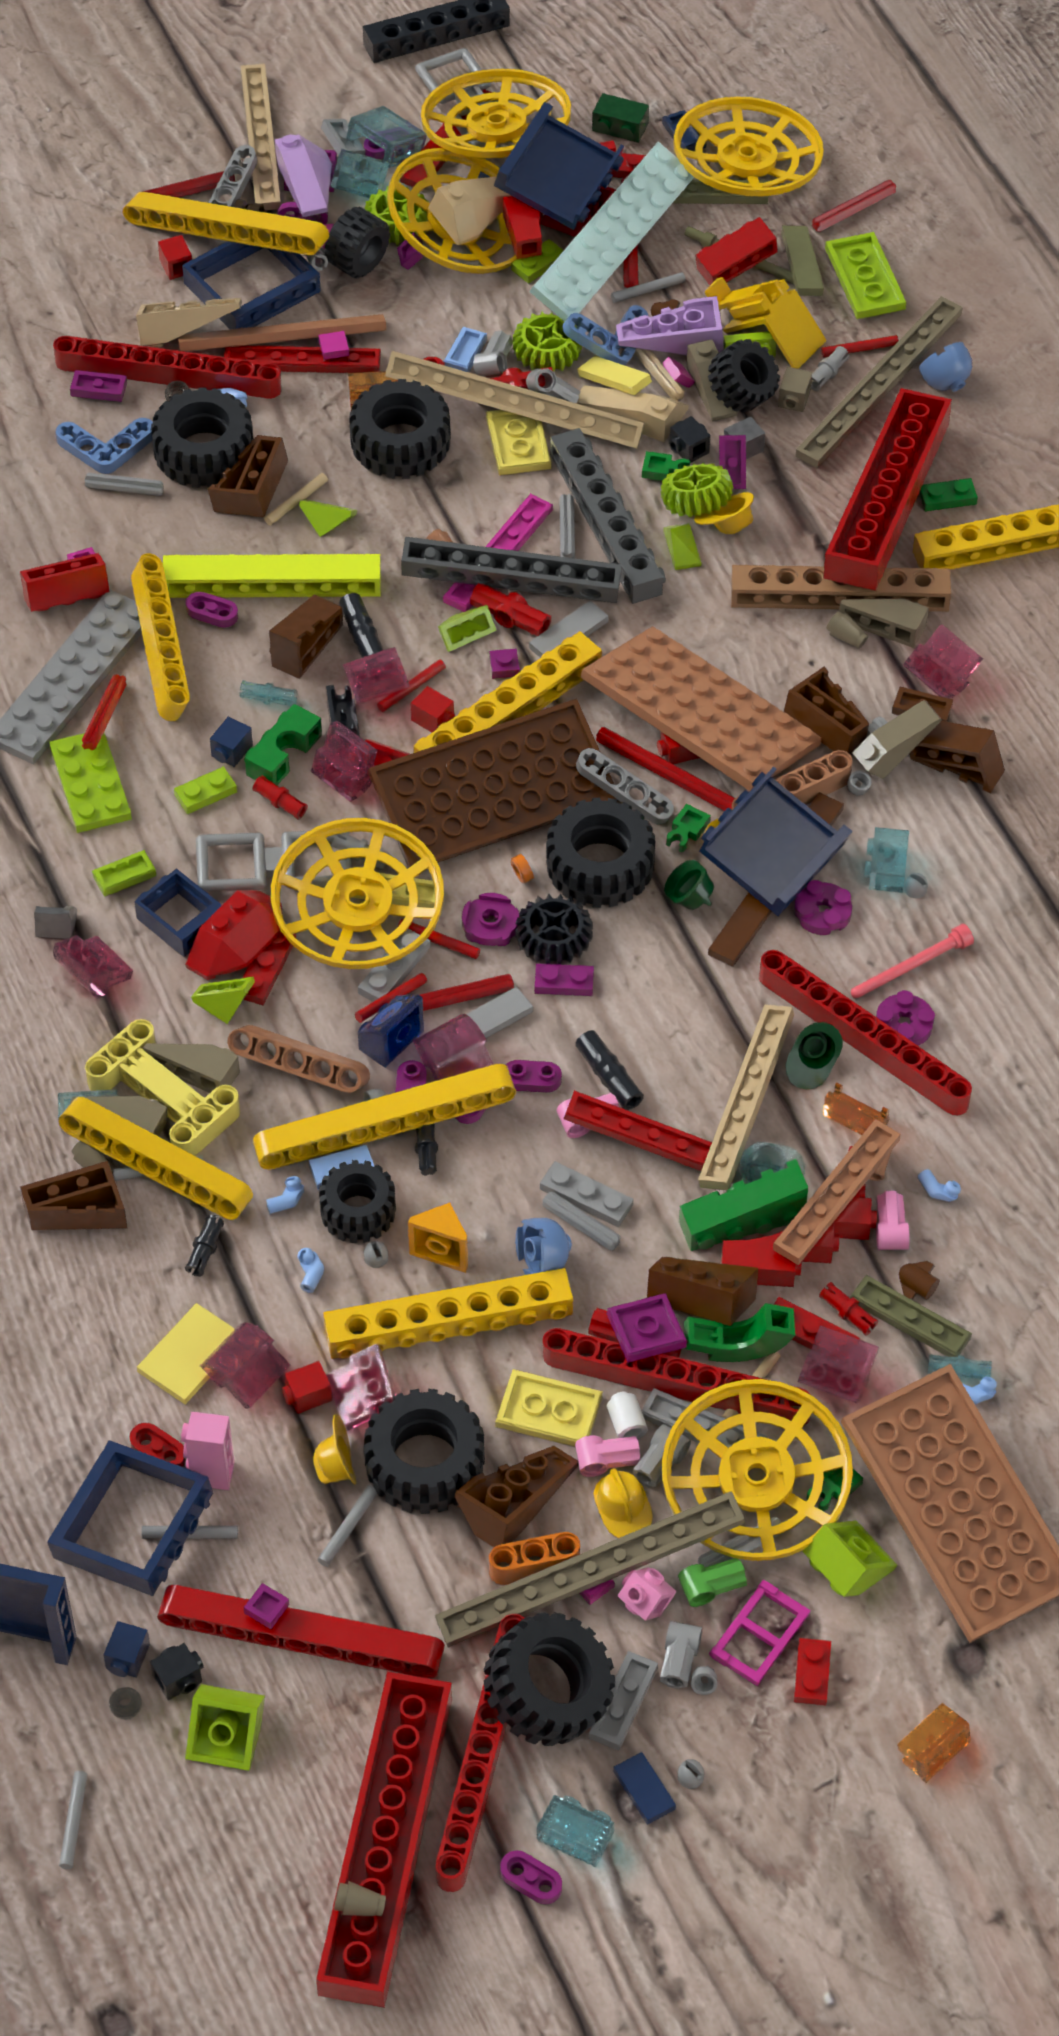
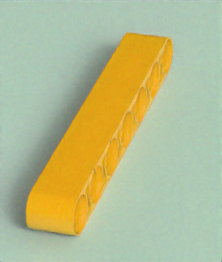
M145 553L141 555L131 574V581L157 711L163 719L176 721L187 706L190 694L163 563L158 556Z
M85 1097L75 1098L59 1117L60 1127L70 1136L225 1219H237L253 1198L252 1189L243 1181Z

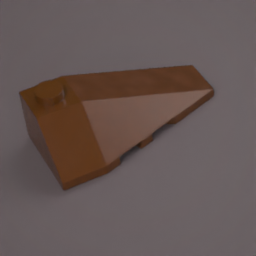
M551 1446L525 1456L523 1462L510 1467L508 1464H504L498 1467L497 1472L487 1476L484 1473L474 1476L456 1491L455 1498L476 1537L492 1547L511 1543L522 1533L577 1468L578 1460L556 1446Z

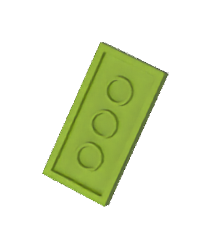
M874 232L825 242V250L856 319L906 310V300Z
M105 732L96 749L92 751L82 747V738L85 733L49 742L77 833L132 820L131 811Z

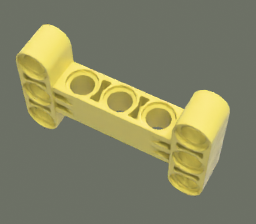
M135 1020L88 1059L85 1065L88 1088L94 1093L103 1094L122 1081L140 1096L158 1100L167 1107V1117L175 1123L169 1132L170 1143L196 1156L239 1117L238 1091L231 1085H221L205 1098L144 1051L143 1047L146 1043H156L154 1028L151 1022L147 1020Z

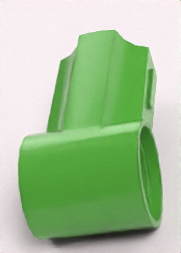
M737 1558L704 1567L702 1564L691 1565L684 1568L678 1574L688 1603L692 1607L703 1606L711 1602L718 1594L747 1586L745 1569L741 1560Z

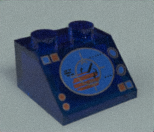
M419 994L396 996L390 1003L382 1005L378 1014L372 1020L363 1023L359 1028V1050L386 1068L424 1032L423 997Z

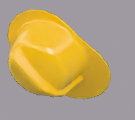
M749 492L733 495L726 506H721L720 510H713L710 514L696 515L694 521L700 525L714 524L724 534H735L753 522L750 505L754 500V496Z
M336 1413L333 1415L332 1420L333 1435L322 1441L316 1448L313 1456L314 1466L322 1483L327 1484L350 1479L355 1485L357 1480L352 1467L348 1434L342 1418Z
M613 1468L610 1474L601 1478L596 1484L593 1492L594 1500L603 1524L609 1533L616 1538H620L652 1524L653 1514L643 1486L634 1475L625 1471H617L616 1468Z

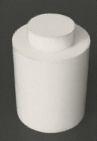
M624 1391L614 1394L607 1403V1409L617 1437L636 1436L637 1439H640L647 1433L648 1427L636 1395Z

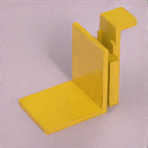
M720 277L705 290L707 297L717 296L719 310L727 308L734 318L723 328L725 333L765 324L792 368L799 369L826 342L825 336L796 289L787 291L789 286L785 279L779 281L776 279L731 291L723 277Z

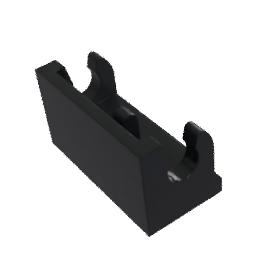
M334 685L326 686L333 748L361 745L355 700L352 699L351 688L348 685L345 686V693L342 695L336 694Z

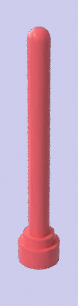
M964 923L954 927L951 933L948 934V938L852 988L851 996L853 998H860L952 948L964 949L974 943L972 932Z

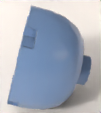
M963 342L943 347L946 352L939 355L935 352L921 363L919 369L928 385L940 391L951 389L952 392L958 391L966 385L965 380L970 376L973 366L970 352Z
M549 1218L522 1220L521 1223H524V1225L517 1227L515 1244L518 1260L525 1259L529 1268L523 1269L524 1273L528 1275L563 1268L572 1248L571 1239L564 1229L555 1220Z

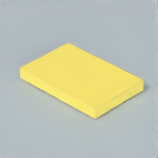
M504 410L486 412V421L499 476L551 469V459L542 421Z
M196 1303L137 1366V1372L186 1405L245 1340L244 1334Z
M513 1369L495 1421V1427L575 1447L577 1440L591 1435L603 1397V1391Z

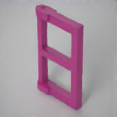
M762 1580L729 1628L711 1649L709 1655L723 1666H727L758 1686L807 1619L811 1610L779 1591L777 1587L769 1582ZM764 1595L796 1615V1618L780 1639L747 1618ZM740 1627L773 1647L757 1671L724 1651Z

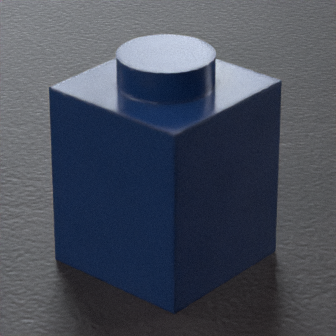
M229 716L210 737L211 756L217 761L233 767L240 762L247 751L253 746L252 727Z
M117 1621L103 1654L106 1669L119 1677H126L128 1675L137 1678L150 1646L148 1630Z

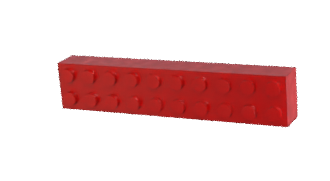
M903 388L900 389L825 553L823 579L876 591L949 426L952 399Z
M387 1671L339 1878V1883L348 1884L350 1881L386 1896L382 1916L342 1915L341 1911L334 1910V1900L316 1978L318 1996L385 2008L452 1704L451 1682Z

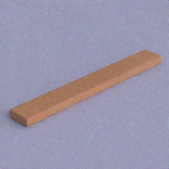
M383 314L192 333L178 337V345L180 351H193L319 338L320 334L344 331L345 335L379 332L386 330V320Z

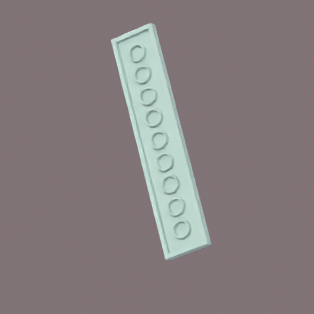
M657 142L529 292L564 322L571 314L580 313L694 177L684 168V165L679 162L674 154L660 142Z

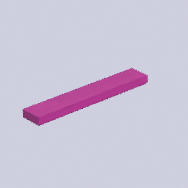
M530 493L485 547L519 551L553 511V504ZM455 582L443 596V602L462 612L468 611L472 607L470 605V597L476 585Z

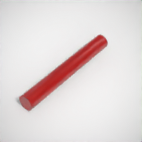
M897 335L821 347V354L823 358L829 357L838 346L844 347L848 351L847 354L895 346L899 339Z
M441 659L437 660L377 703L379 710L385 712L446 668L445 663Z
M403 918L399 921L398 927L404 920ZM412 922L408 929L421 935L426 927ZM434 930L427 938L430 942L474 959L479 957L480 948Z
M419 973L355 1012L356 1020L362 1023L396 1002L399 997H404L427 983L426 976L423 973Z

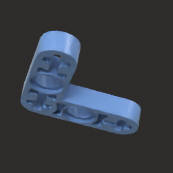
M633 305L623 315L620 323L632 320L635 317L649 315L643 307ZM573 313L563 323V331L570 339L601 358L626 365L636 350L633 347L619 346L617 330L615 335H613L582 314ZM593 336H598L602 340L603 345L597 344L593 340ZM620 347L624 349L621 356L618 355Z
M138 418L107 443H103L75 423L64 422L56 428V439L62 448L102 474H109L116 471L152 442L151 424L153 422L147 418ZM121 443L131 444L126 449L118 448V445ZM84 445L93 446V449L89 451H83L80 448Z

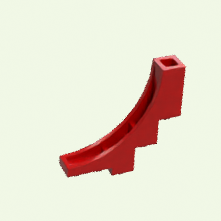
M614 140L599 143L616 152ZM513 196L503 197V218L516 258L522 259L542 255L540 224L544 214Z
M866 1184L857 1192L799 1265L773 1250V1243L783 1231L771 1236L750 1240L723 1241L722 1264L758 1268L757 1285L794 1287L795 1276H801L802 1262L831 1264L833 1252H839L840 1238L869 1240L870 1228L876 1229L877 1210H871L872 1198H865Z

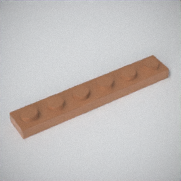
M875 1119L773 1243V1250L799 1265L900 1141L901 1134Z

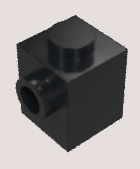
M690 416L670 427L669 446L674 453H678L683 459H688L692 463L710 453L711 435L703 424H699Z
M185 1643L177 1647H168L160 1656L150 1661L152 1676L168 1701L180 1694L192 1692L202 1683L201 1669L204 1668L202 1660L196 1651L190 1652Z

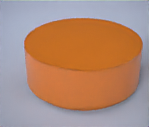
M522 854L511 858L512 869L522 883L525 884L534 879L532 869Z

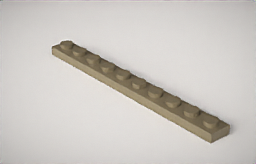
M941 296L796 449V457L818 468L962 315L963 307Z
M732 1491L436 1614L435 1618L449 1648L499 1627L502 1618L506 1615L519 1614L525 1616L740 1526L745 1523V1518Z

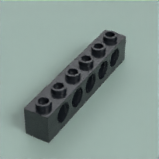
M457 0L364 25L363 45L373 63L381 62L509 27L510 7L506 0Z

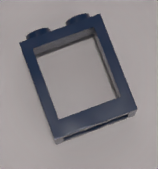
M177 868L169 875H164L155 886L141 893L137 900L134 901L136 918L183 957L190 953L199 928L222 906ZM177 894L181 895L201 912L178 931L154 913Z

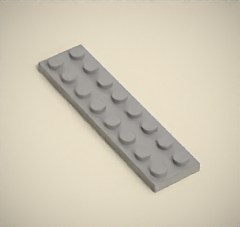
M112 590L104 594L0 719L1 750L33 765L50 746L49 742L55 740L142 634L136 601Z

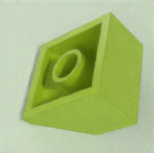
M857 1520L824 1524L814 1536L813 1542L802 1551L810 1559V1565L831 1582L830 1587L833 1591L843 1597L862 1594L898 1566Z
M201 1684L192 1700L185 1759L249 1771L261 1729L265 1695Z

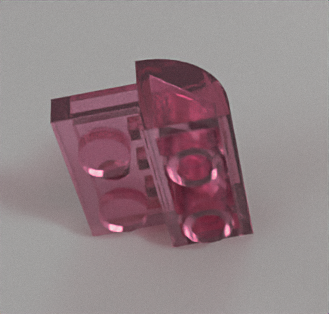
M941 624L925 645L919 643L903 666L938 696L950 699L958 695L969 685L968 677L984 658L946 626Z
M395 647L343 664L357 705L409 688L406 673Z
M337 720L329 725L324 746L316 750L311 772L351 802L360 797L371 786L372 781L368 770L374 767L378 750Z
M76 935L55 943L53 950L55 960L94 997L101 998L107 996L109 987L127 981L132 977L133 969L98 936L82 940Z
M460 1014L413 1040L424 1066L430 1068L435 1081L494 1065L485 1047L487 1040L476 1022L466 1014Z
M243 1322L207 1357L200 1367L220 1388L226 1387L242 1406L248 1409L289 1368L290 1364L272 1345L275 1340L261 1328L251 1323Z
M820 1326L797 1382L858 1404L868 1385L869 1375L878 1354L879 1346Z
M377 1344L349 1356L351 1363L326 1374L331 1384L332 1395L338 1414L344 1422L346 1431L368 1422L372 1414H379L378 1407L385 1401L393 1402L395 1392L382 1350Z

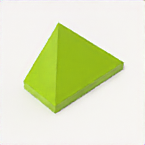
M300 500L299 503L300 508L320 537L357 515L356 509L311 500Z
M690 523L663 527L674 569L681 570L700 567L702 563Z
M487 605L453 615L438 626L448 652L497 631Z
M254 977L201 984L191 996L192 1002L228 1024L255 983Z

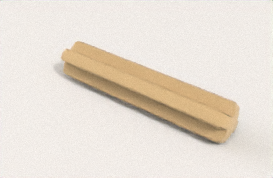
M636 348L635 355L669 397L677 401L683 399L685 390L678 382L674 381L653 351Z

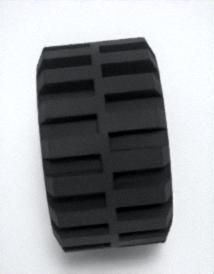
M359 206L353 207L351 210L348 209L333 225L329 238L325 243L326 250L324 253L328 262L352 278L358 279L366 276L374 270L386 253L390 239V227L385 221L363 207Z
M751 339L738 340L711 360L712 364L708 369L711 373L708 376L709 382H712L711 389L713 392H716V398L719 401L722 400L727 408L732 407L733 411H751L771 398L779 388L780 375L777 374L779 367L775 365L773 355L770 356L769 350L766 347L762 348L759 342L755 341L752 343Z
M352 1160V1164L340 1163L339 1169L333 1167L329 1170V1176L325 1175L323 1177L322 1186L319 1188L320 1213L324 1226H328L329 1233L332 1235L338 1234V1239L342 1241L348 1238L350 1243H357V1240L363 1239V1243L370 1242V1237L377 1239L382 1236L381 1231L387 1232L390 1229V1222H394L396 1212L394 1182L391 1181L389 1173H383L381 1166L377 1164L373 1167L371 1162L366 1160L364 1164L359 1163L358 1160ZM355 1196H362L372 1200L370 1203L360 1207H353L343 1203Z

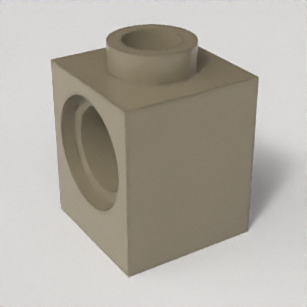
M791 367L786 368L779 388L778 407L804 412L811 392L812 372Z

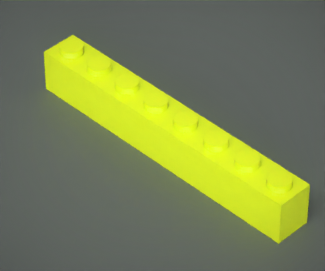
M380 554L163 555V568L170 598H187L195 592H205L221 598L312 597L314 594L319 597H343L350 593H357L361 597H381Z

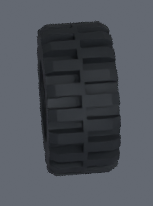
M398 379L395 382L386 380L381 385H372L369 391L365 390L358 396V399L354 401L351 407L349 423L350 443L353 454L358 461H361V465L368 470L371 468L374 474L379 476L385 474L387 478L395 479V476L402 477V479H409L411 475L418 477L423 475L426 470L431 471L437 466V462L441 463L449 451L451 439L449 407L444 398L438 392L434 393V389L428 385L422 386L419 381L415 380L412 382H406V379ZM395 424H407L418 428L404 434H395L382 430Z
M198 388L196 391H191V389L184 390L183 394L178 395L177 393L169 398V402L165 401L153 416L151 434L154 458L159 469L165 472V475L170 479H177L179 484L184 486L191 484L193 488H200V486H207L209 488L212 484H218L224 477L223 472L227 468L231 469L239 461L238 456L254 439L251 415L239 399L235 400L233 395L227 392L223 394L219 389L213 388L212 391L206 390V388ZM198 433H213L221 436L205 443L185 440L189 436Z
M592 798L590 802L585 800L577 802L575 807L570 805L562 811V815L556 816L547 833L546 864L548 876L552 879V884L558 891L562 890V895L570 898L572 896V898L576 899V903L581 902L584 906L586 903L593 904V908H601V905H609V907L618 906V902L623 901V903L632 900L633 894L636 896L640 895L645 890V886L650 883L655 865L656 841L650 822L644 820L645 816L637 809L633 811L631 805L625 802L619 804L616 799L608 798V801H602L600 798ZM608 844L620 849L624 854L612 861L596 862L582 857L577 852L588 845Z
M428 1388V1392H420L419 1389L410 1390L408 1395L404 1396L403 1393H399L393 1396V1402L391 1403L385 1401L378 1407L379 1414H372L368 1421L369 1427L365 1429L364 1434L366 1473L369 1482L373 1483L377 1494L381 1497L385 1495L386 1502L393 1507H396L397 1504L402 1505V1511L412 1513L413 1509L420 1510V1514H430L432 1509H438V1512L448 1510V1505L451 1503L454 1506L459 1505L455 1498L456 1491L471 1478L483 1473V1465L485 1464L484 1432L476 1413L470 1412V1406L463 1400L456 1402L455 1395L445 1392L444 1395L438 1394V1389ZM419 1435L439 1437L449 1443L454 1449L450 1457L444 1462L431 1467L409 1465L395 1454V1451L403 1442Z
M546 1612L537 1613L533 1617L528 1616L521 1620L498 1640L489 1652L490 1659L485 1662L484 1673L489 1676L484 1680L485 1692H490L491 1697L487 1700L491 1709L496 1708L499 1713L497 1719L502 1725L506 1722L511 1727L509 1731L517 1737L522 1734L526 1736L525 1741L532 1744H537L541 1740L544 1746H554L557 1743H568L575 1737H579L607 1712L606 1707L611 1704L614 1696L613 1692L610 1691L615 1687V1675L610 1674L614 1666L611 1657L607 1658L605 1655L607 1648L603 1641L599 1643L594 1637L596 1633L590 1627L587 1629L583 1628L580 1620L574 1617L566 1620V1615L554 1612L551 1616ZM530 1655L547 1657L560 1666L567 1676L570 1685L569 1703L551 1701L537 1690L529 1674L528 1663Z

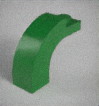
M765 1303L751 1318L734 1322L731 1326L694 1317H687L683 1322L684 1335L687 1340L685 1349L707 1353L708 1360L716 1362H742L762 1358L779 1351L795 1336L794 1308Z

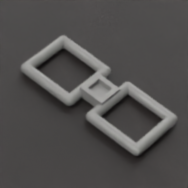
M466 48L418 63L415 66L416 72L431 92L438 87V84L428 72L429 70L463 59L471 72L482 69ZM491 82L463 89L470 97L484 94L481 90L489 88ZM452 93L439 103L444 104L452 100L460 103L461 101L455 93ZM498 100L485 101L477 103V105H482L490 102H498ZM468 108L464 109L455 118L462 119L461 116L469 114L470 110ZM456 126L461 135L469 134L467 128ZM477 140L467 142L479 147H485L486 143Z
M308 831L284 832L281 836L282 847L265 848L264 836L261 833L199 835L196 838L198 886L205 892L264 889L267 886V877H273L274 870L281 856L293 842ZM336 835L327 837V841L332 842ZM253 844L255 878L209 880L208 846ZM351 858L340 860L344 870L352 868ZM294 861L286 872L287 875L295 877ZM334 875L316 876L311 884L325 887ZM295 877L299 880L303 879V877Z

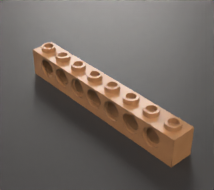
M732 565L731 607L840 610L842 600L906 599L928 607V611L949 612L951 599L950 569L886 568L876 591L823 579L824 566Z

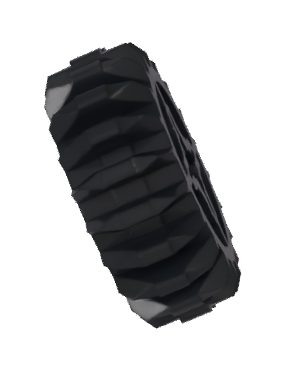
M561 893L557 898H552L548 894L544 900L537 896L535 903L528 901L526 908H521L519 917L516 920L517 929L515 930V937L517 938L520 950H525L527 957L534 956L536 963L545 960L546 964H550L551 961L561 964L562 960H566L571 964L573 956L581 958L583 951L588 950L589 942L593 938V922L588 910L583 909L581 902L574 904L572 896L564 900ZM535 925L539 927V932L536 934L532 930ZM572 925L576 929L573 935L569 932V928Z

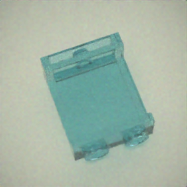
M381 106L351 117L348 123L346 139L352 141L365 136L385 150L382 164L391 168L401 164L414 153L420 152L425 145L427 135L387 107Z

